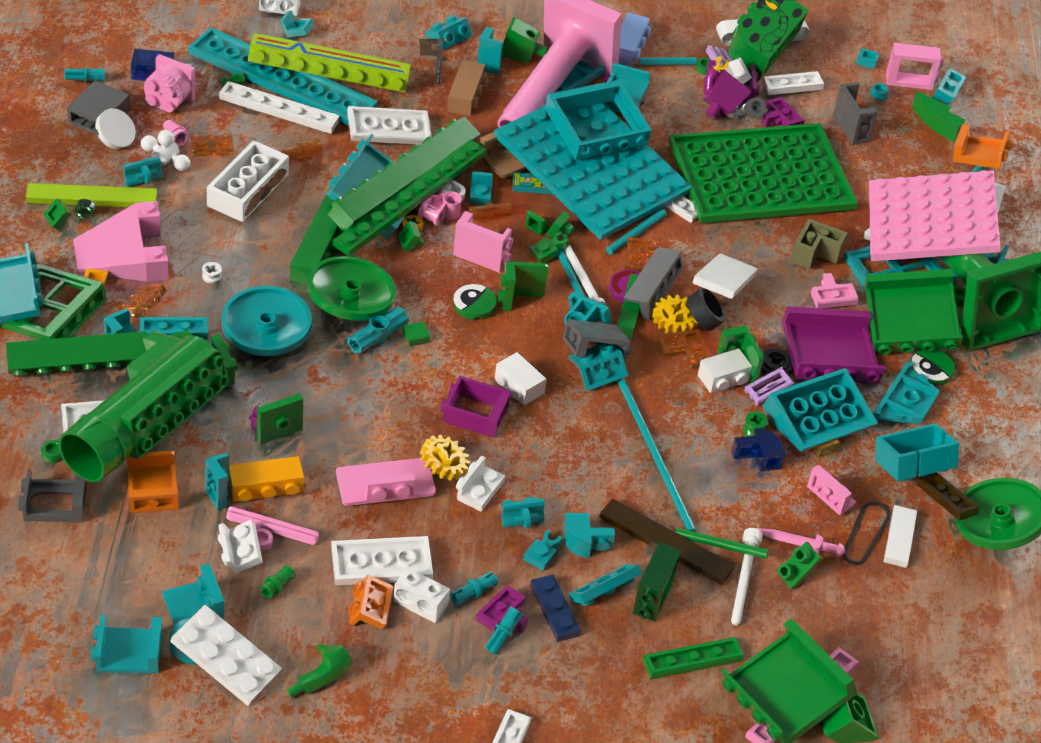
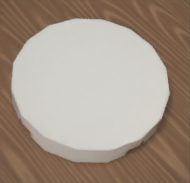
M110 108L102 112L96 120L95 127L96 130L98 129V136L106 146L112 149L126 148L133 142L136 134L135 126L125 112Z

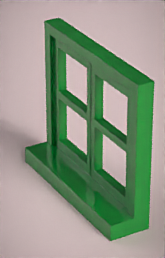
M38 263L39 281L44 278L58 283L42 298L43 306H39L40 310L44 307L60 313L46 328L28 323L33 317L0 323V328L38 340L71 337L107 301L103 283ZM65 285L82 290L68 305L51 300Z

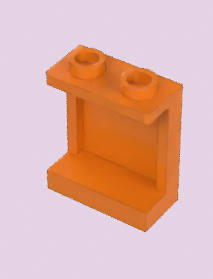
M962 124L954 144L953 162L1001 169L1003 161L1007 162L1008 153L1012 148L1013 140L1009 139L1010 132H1005L1003 140L970 135V125Z
M174 451L147 452L140 459L129 456L126 461L130 513L179 510Z

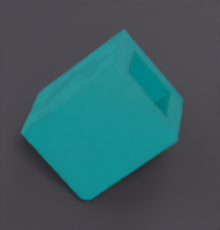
M127 308L104 318L105 334L138 332L130 323V311Z

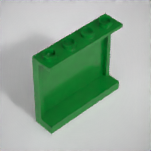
M953 269L866 275L865 291L868 311H870L872 317L870 320V331L875 353L889 354L900 351L910 353L916 350L929 352L935 349L954 350L961 348L963 335H960L953 289Z
M791 618L784 623L786 633L732 673L729 674L724 668L720 670L724 679L721 682L727 692L730 694L733 692L737 696L736 699L742 708H749L757 724L760 726L762 724L765 725L766 731L775 742L779 740L781 743H792L857 695L854 680Z

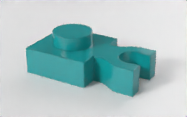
M546 530L543 541L541 542L536 539L524 553L523 560L544 571L556 556V549L562 544L563 537L558 536L556 540H550L551 531Z

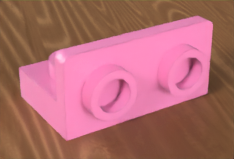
M820 465L812 468L807 485L812 492L839 515L855 506L856 501L851 497L852 493L845 486L840 484Z

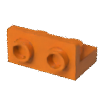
M369 574L361 582L358 581L353 588L352 595H354V600L348 610L350 615L349 625L354 626L361 620L382 630L387 624L393 586Z

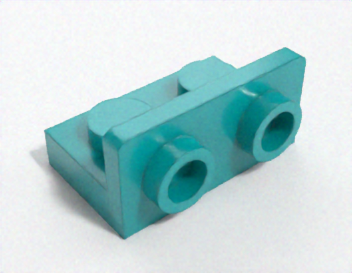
M228 453L207 459L205 465V492L217 511L227 508L230 458Z

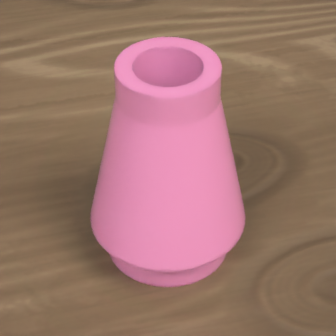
M167 120L163 125L164 130L173 132L174 142L177 146L186 144L189 139L187 129L176 124L173 120Z

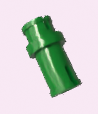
M284 565L274 576L266 578L265 583L260 586L261 594L268 599H271L274 594H279L283 590V586L295 578L294 569L289 565Z

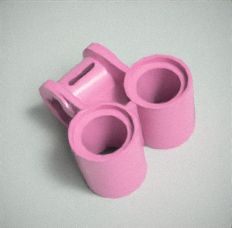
M442 187L421 204L418 216L421 219L425 218L432 221L435 226H439L444 218L455 220L460 216L462 197L456 192L444 194Z

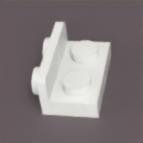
M482 455L477 462L473 461L466 476L460 477L456 485L458 490L457 500L481 512L505 481V475L485 466L486 457Z
M252 520L231 529L224 523L218 525L220 531L218 540L223 547L221 557L226 567L230 566L238 574L263 562L256 526Z

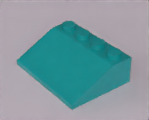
M846 368L772 392L763 405L773 426L801 452L878 424Z

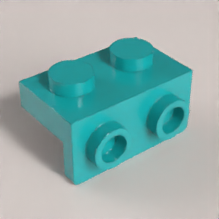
M456 15L448 16L445 18L446 21L434 23L430 29L424 31L426 38L438 39L441 49L444 50L472 36L468 18L457 17Z

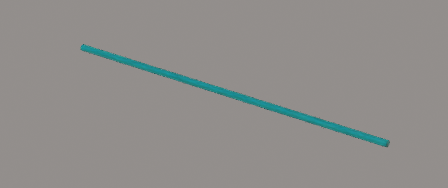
M558 249V257L575 293L584 295L563 249ZM618 379V385L686 529L696 532L695 526L625 379Z

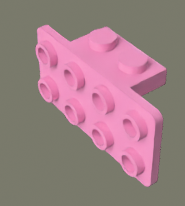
M421 458L338 467L336 469V478L342 504L351 506L434 496L436 488L431 469L424 467L426 462L421 461Z

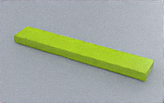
M28 183L26 203L52 204L57 198L62 200L65 205H82L81 202L86 203L90 201L92 206L130 207L135 203L157 201V188Z

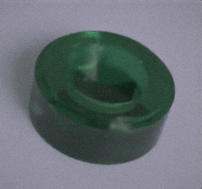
M80 199L77 201L74 210L81 218L91 219L95 217L98 208L93 201Z

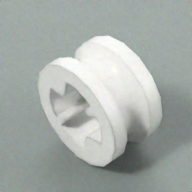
M216 262L204 264L202 267L203 280L207 283L219 282L222 278L221 265Z

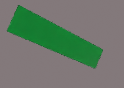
M630 275L626 293L639 275ZM624 300L617 326L627 338L631 339L640 304Z

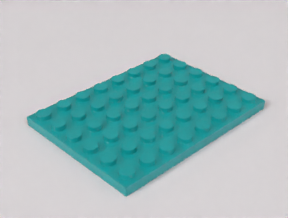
M604 103L563 111L581 142L633 131ZM545 106L494 131L497 140L600 240L689 194L690 188H692L649 145L575 160L545 111Z

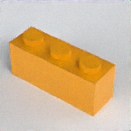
M299 456L229 465V487L232 501L239 502L304 493V475Z

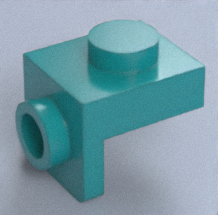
M287 11L280 20L287 37H305L315 25L312 18L296 20L292 11Z

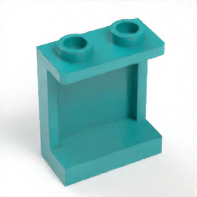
M613 63L611 75L607 82L620 80L639 108L649 88L650 72ZM614 101L604 103L611 111L621 113Z

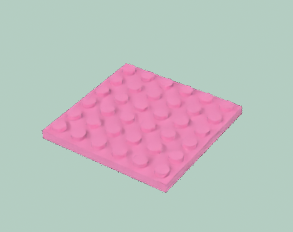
M983 170L970 173L960 172L958 174L920 175L907 178L869 180L871 261L1001 252L994 171Z

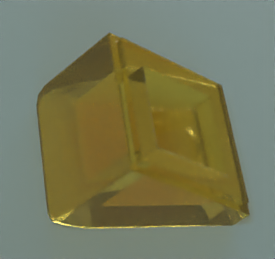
M836 439L811 449L817 458H821L837 452L840 442Z

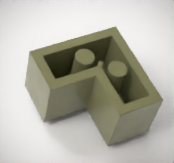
M808 218L794 243L790 262L808 269L812 266L816 256L837 263L843 252L848 233Z

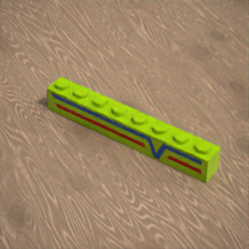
M258 33L253 34L248 57L249 62L400 92H406L411 66L408 63Z

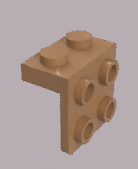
M494 132L480 137V145L487 149L486 155L481 159L501 178L509 177L514 172L519 173L527 169L497 140Z

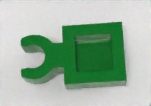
M558 232L553 236V239L549 240L545 237L530 246L529 250L539 263H546L559 255L558 249L567 248L569 240L568 238L562 240L563 234Z

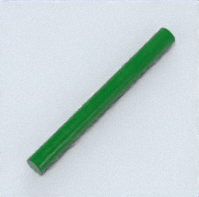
M677 528L675 532L690 541L764 559H767L769 555L768 549Z

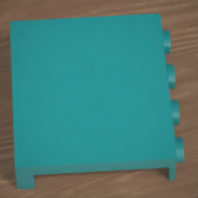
M373 134L367 140L363 138L356 147L359 151L353 150L347 158L349 164L344 162L337 172L340 174L339 177L334 175L330 180L328 186L331 188L326 193L328 197L333 200L340 196L344 198L351 188L357 189L366 178L370 180L375 172L378 170L384 171V168L393 161L369 143L374 136ZM405 216L380 233V235L388 240Z
M25 243L26 254L0 259V323L41 315L39 306H43V300L40 292L35 251H30L28 243Z

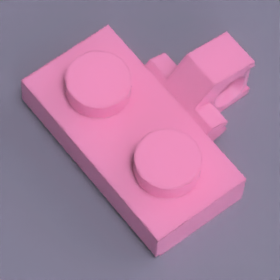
M832 273L823 274L822 285L820 287H812L811 296L816 308L857 305L858 296L853 284H836Z

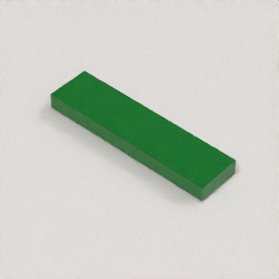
M731 637L645 654L642 661L650 680L742 662L744 654L737 638Z

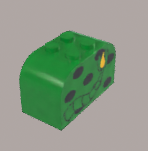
M758 0L756 3L753 1L747 9L748 13L746 15L743 13L737 21L738 25L732 33L734 37L729 46V55L732 60L741 58L748 72L750 65L755 64V71L758 72L759 81L799 33L809 9L795 0Z

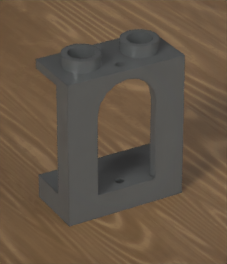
M27 468L26 478L21 480V493H24V495L19 496L18 510L23 511L24 521L83 522L87 481L77 474L75 480L32 479L31 469ZM39 494L73 495L72 511L39 510L32 507L30 501Z

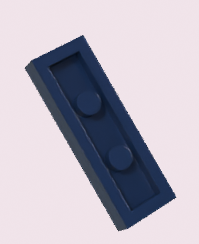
M554 574L532 579L531 589L556 641L560 642L579 637L581 633L580 627Z

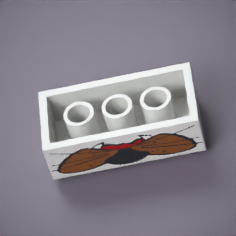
M253 140L207 186V206L243 222L289 175V156Z

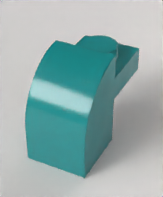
M565 513L564 543L572 553L580 557L589 558L591 550H612L615 538L614 528H590L589 513Z

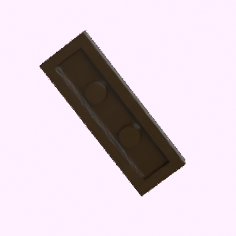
M937 472L918 478L917 486L959 521L978 515L979 506Z

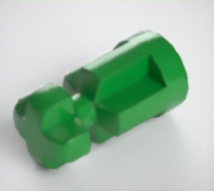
M243 73L232 74L229 79L223 76L220 80L221 85L224 87L228 81L244 85L245 76Z

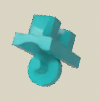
M159 156L122 165L127 187L144 182L149 184L152 180L164 178L161 169V158Z
M532 496L517 502L504 500L502 502L503 528L523 525L526 529L530 528L533 523L545 522L544 499H536Z

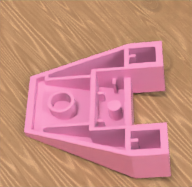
M158 201L135 203L73 239L78 273L85 274L86 268L108 271L109 277L145 282L169 280L166 246L143 248L141 237L161 235Z

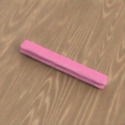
M230 506L227 511V519L242 524L252 520L257 529L264 528L271 533L304 543L316 545L319 538L318 531L234 506Z

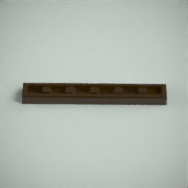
M613 498L600 512V519L655 549L658 543L661 542L682 550L680 563L720 585H723L734 570V564Z

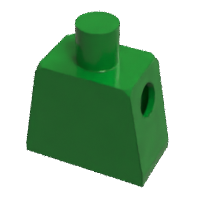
M513 17L503 42L502 57L529 63L533 54L543 57L548 46L537 43L541 34L540 31Z

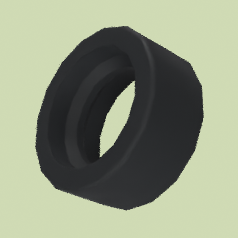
M700 288L688 297L687 305L689 311L703 329L712 331L725 322V311L712 292L706 288Z

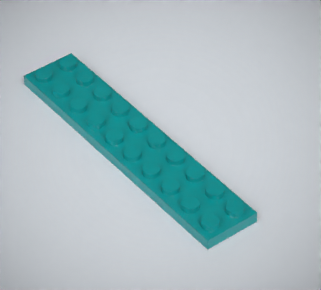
M212 27L207 29L188 46L189 54L233 74L243 73L246 80L297 103L339 115V121L346 125H349L348 106L377 108L378 105L377 100L323 76L249 62L250 44Z

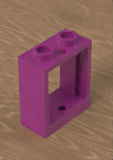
M459 376L456 384L452 383L450 386L449 398L444 399L442 402L443 422L495 438L509 408L511 391ZM462 396L494 406L490 416L485 417L456 408Z

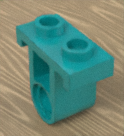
M574 292L569 295L570 310L564 317L565 327L567 319L597 323L602 321V323L610 324L609 307L605 304L595 302L585 295H579Z

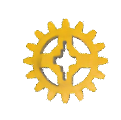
M668 295L667 300L660 298V302L655 303L652 317H654V323H659V329H666L665 333L673 331L674 335H677V332L685 335L686 330L692 333L693 328L698 327V323L689 311L687 297L680 299L679 295H676L675 298Z
M438 435L437 438L431 436L430 439H426L420 450V454L423 455L420 460L426 462L424 467L431 468V474H439L440 479L446 476L449 481L453 477L458 480L460 476L466 473L470 461L467 460L469 454L463 453L465 448L458 447V441L453 442L450 437L443 439L442 435Z

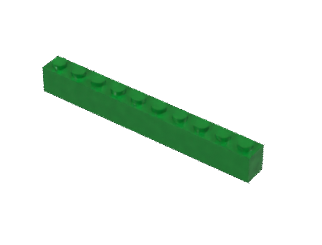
M464 116L458 121L453 119L446 126V129L442 127L434 134V137L428 136L421 146L416 144L409 151V154L405 152L397 159V162L391 161L384 168V171L378 170L372 175L370 180L367 178L363 180L357 189L351 188L344 198L340 196L335 199L331 204L333 208L328 215L343 232L467 141L470 139L475 141L480 133Z

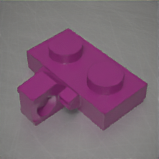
M782 97L766 102L768 112L763 114V120L761 121L765 127H773L775 124H782L783 126L804 125L805 121Z
M507 585L476 614L475 620L495 632L497 629L495 625H499L510 606L517 609L519 613L522 612L520 608L526 603V597ZM523 615L514 629L522 633L528 627V617Z

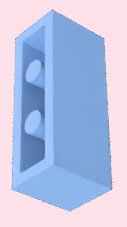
M627 12L621 25L620 64L632 67L634 61L639 59L641 49L645 46V37L648 38L651 27L648 26L649 18Z

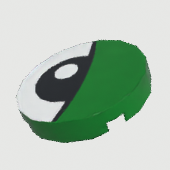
M470 284L462 286L455 292L453 304L455 311L460 316L469 320H475V318H480L481 320L488 318L494 313L497 298L489 288Z
M920 350L915 353L911 360L913 364L912 369L918 375L923 374L931 384L943 385L948 383L953 377L955 365L952 359L939 350L929 352Z

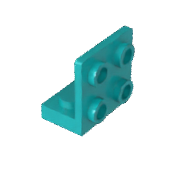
M596 342L594 346L587 348L584 358L576 357L574 353L568 355L569 360L579 368L584 388L587 391L628 376L622 352L613 344Z
M210 563L200 566V576L197 577V582L162 591L173 626L185 618L193 617L204 605L209 607L223 620L225 619L224 599Z

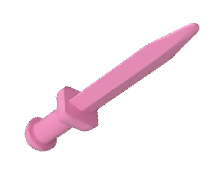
M756 528L764 536L799 546L809 542L817 554L824 551L840 557L845 552V548L841 543L836 545L823 542V537L817 535L816 539L774 529Z

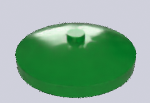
M337 256L320 261L311 269L307 283L308 293L316 305L331 315L347 320L365 321L377 315L382 316L391 309L396 295L395 284L385 270L370 261L351 256Z
M994 478L977 483L963 493L979 506L978 515L960 521L955 518L957 530L968 542L986 549L1007 550L1026 545L1041 535V490L1035 485L1015 478Z

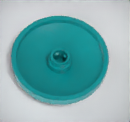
M257 286L245 289L230 298L222 311V330L228 341L236 348L258 356H276L298 348L308 338L312 327V315L307 303L296 293L276 286Z

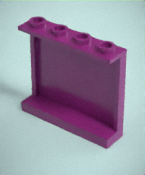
M787 306L781 322L795 378L814 379L846 368L854 382L880 383L886 367L878 365L868 330V325L872 318L870 311Z

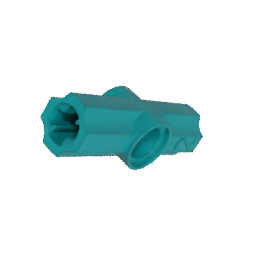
M398 307L383 316L377 315L372 317L369 325L348 337V344L351 350L358 354L373 345L385 344L390 334L409 322L406 311Z

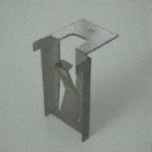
M446 38L419 39L420 55L436 56L434 60L436 84H440L443 60H447V57H442L441 45L442 41L446 42ZM432 44H437V51L431 49Z

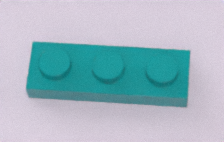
M140 317L139 332L146 331V336L152 331L172 335L188 329L192 335L208 339V317Z
M625 564L568 593L571 602L589 605L596 601V597L613 593L615 587L634 582V578L642 574L640 566Z

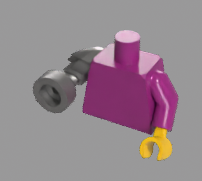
M718 56L716 58L717 65L713 66L704 77L703 91L705 94L703 100L710 105L705 114L715 119L720 113L735 120L745 119V116L751 118L762 116L766 111V104L761 98H752L746 104L739 105L752 91L725 70L729 65L728 60L722 65L719 64L722 56Z

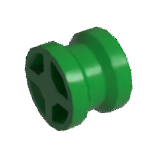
M752 411L746 415L743 433L747 438L759 440L764 437L765 428L768 424L766 415L759 411Z

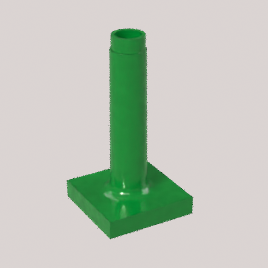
M1041 251L992 264L982 253L938 256L950 269H953V272L966 285L961 335H963L962 345L968 351L1041 331Z

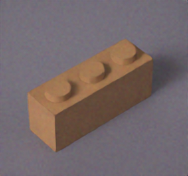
M462 60L448 96L447 112L471 116L472 110L477 109L483 85L487 81L488 73H484L485 64Z

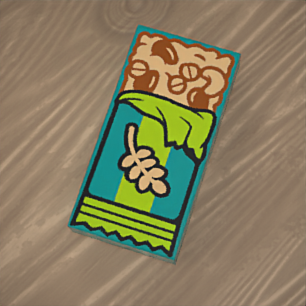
M513 173L514 192L554 195L533 174Z

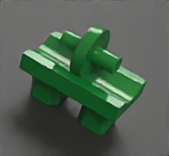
M805 542L793 552V555L785 564L782 563L778 567L777 572L791 589H795L807 576L814 574L813 569L823 559L809 542Z

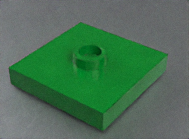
M300 393L257 408V440L260 445L303 430L304 399Z

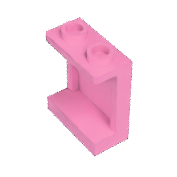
M465 211L456 223L453 255L500 272L505 262H510L511 259L509 250L513 243V238H511L512 229L507 228L504 234H499L472 223L473 214Z

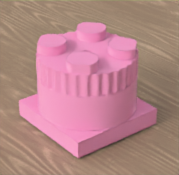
M159 54L156 57V70L144 82L145 100L150 106H156L170 113L184 100L190 103L195 100V67Z

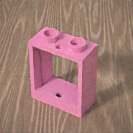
M894 43L886 71L887 85L932 90L934 83H937L939 79L938 69L942 68L943 56L940 55V48ZM901 59L932 63L929 75L898 72Z

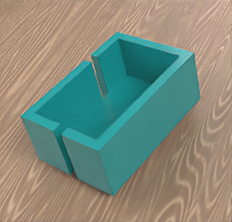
M937 423L877 436L875 461L897 482L907 481L908 479L915 478L916 475L924 477L932 473L945 472L949 469L957 468L960 443L950 434H947Z

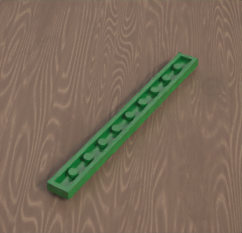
M470 139L333 239V246L346 255L351 256L486 155L487 149Z

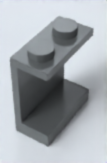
M859 82L840 84L833 116L852 145L870 142L878 114L875 107L860 109L855 102L860 86Z
M567 319L562 340L576 357L584 358L588 342L592 341L613 344L622 352L624 362H626L627 355L631 352V341L617 325Z

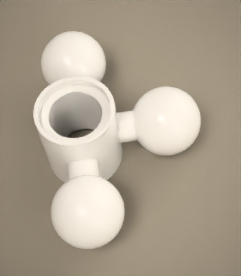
M162 130L158 134V141L161 145H158L156 138L151 135H147L141 140L143 150L152 152V158L157 156L161 158V167L166 166L171 161L174 162L175 168L179 171H186L190 167L189 157L183 154L179 155L180 150L174 142L175 137L170 130Z

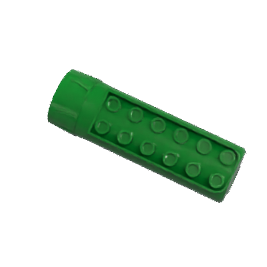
M157 331L150 332L143 338L147 351L127 366L130 381L91 412L82 416L60 436L59 450L65 463L75 474L86 481L98 482L122 465L129 456L136 459L143 457L227 386L228 375L223 353L198 336L188 335L180 339Z

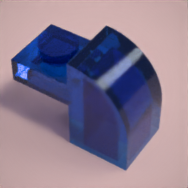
M754 429L753 436L735 437L731 451L733 459L756 458L760 471L782 470L786 456L781 440L772 432L764 429Z

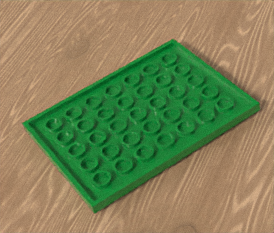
M821 123L669 135L668 143L680 174L692 186L689 190V197L700 223L857 209V200Z

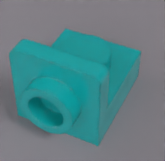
M472 172L470 204L490 205L492 173Z

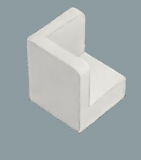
M741 58L730 61L725 69L742 84L752 78Z

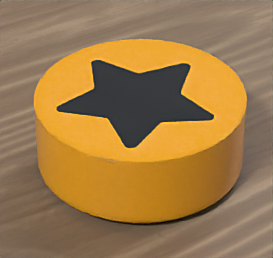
M409 215L404 217L402 220V230L411 221L416 223L418 230L422 232L423 220L419 216Z

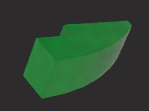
M919 91L916 92L912 105L915 113L935 132L955 142L962 124H965L966 120L951 113L952 107Z

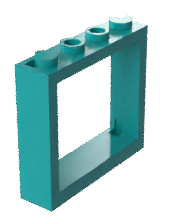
M620 80L551 93L547 96L544 109L575 160L648 145L652 129ZM614 101L633 130L581 142L563 111Z

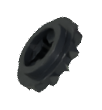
M779 349L763 351L764 362L762 363L761 371L769 374L782 367L786 374L792 371V361L788 353Z

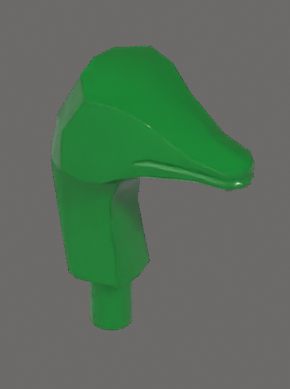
M318 644L316 649L323 657L322 663L315 670L298 677V683L286 689L288 695L293 698L303 691L309 694L341 678L347 673L352 664V658L348 651L341 645Z

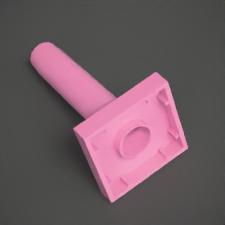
M544 0V45L548 46V51L504 109L503 114L498 119V127L500 128L545 106L548 94L555 93L580 60L587 61L588 66L595 68L602 65L605 67L604 74L611 75L613 63L619 64L622 13L591 0Z

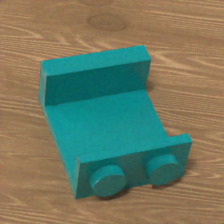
M100 615L99 625L94 626V640H97V646L92 645L91 661H96V671L158 673L163 634L162 617H152L151 629L106 627V615Z

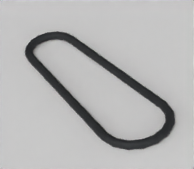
M868 502L861 507L843 554L849 563L857 565L864 563L890 519V512L885 505L879 502ZM869 505L880 506L886 511L887 516L867 552L860 561L849 559L847 551L864 509Z

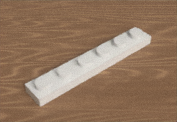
M230 81L225 84L219 93V99L330 134H332L339 123V115Z

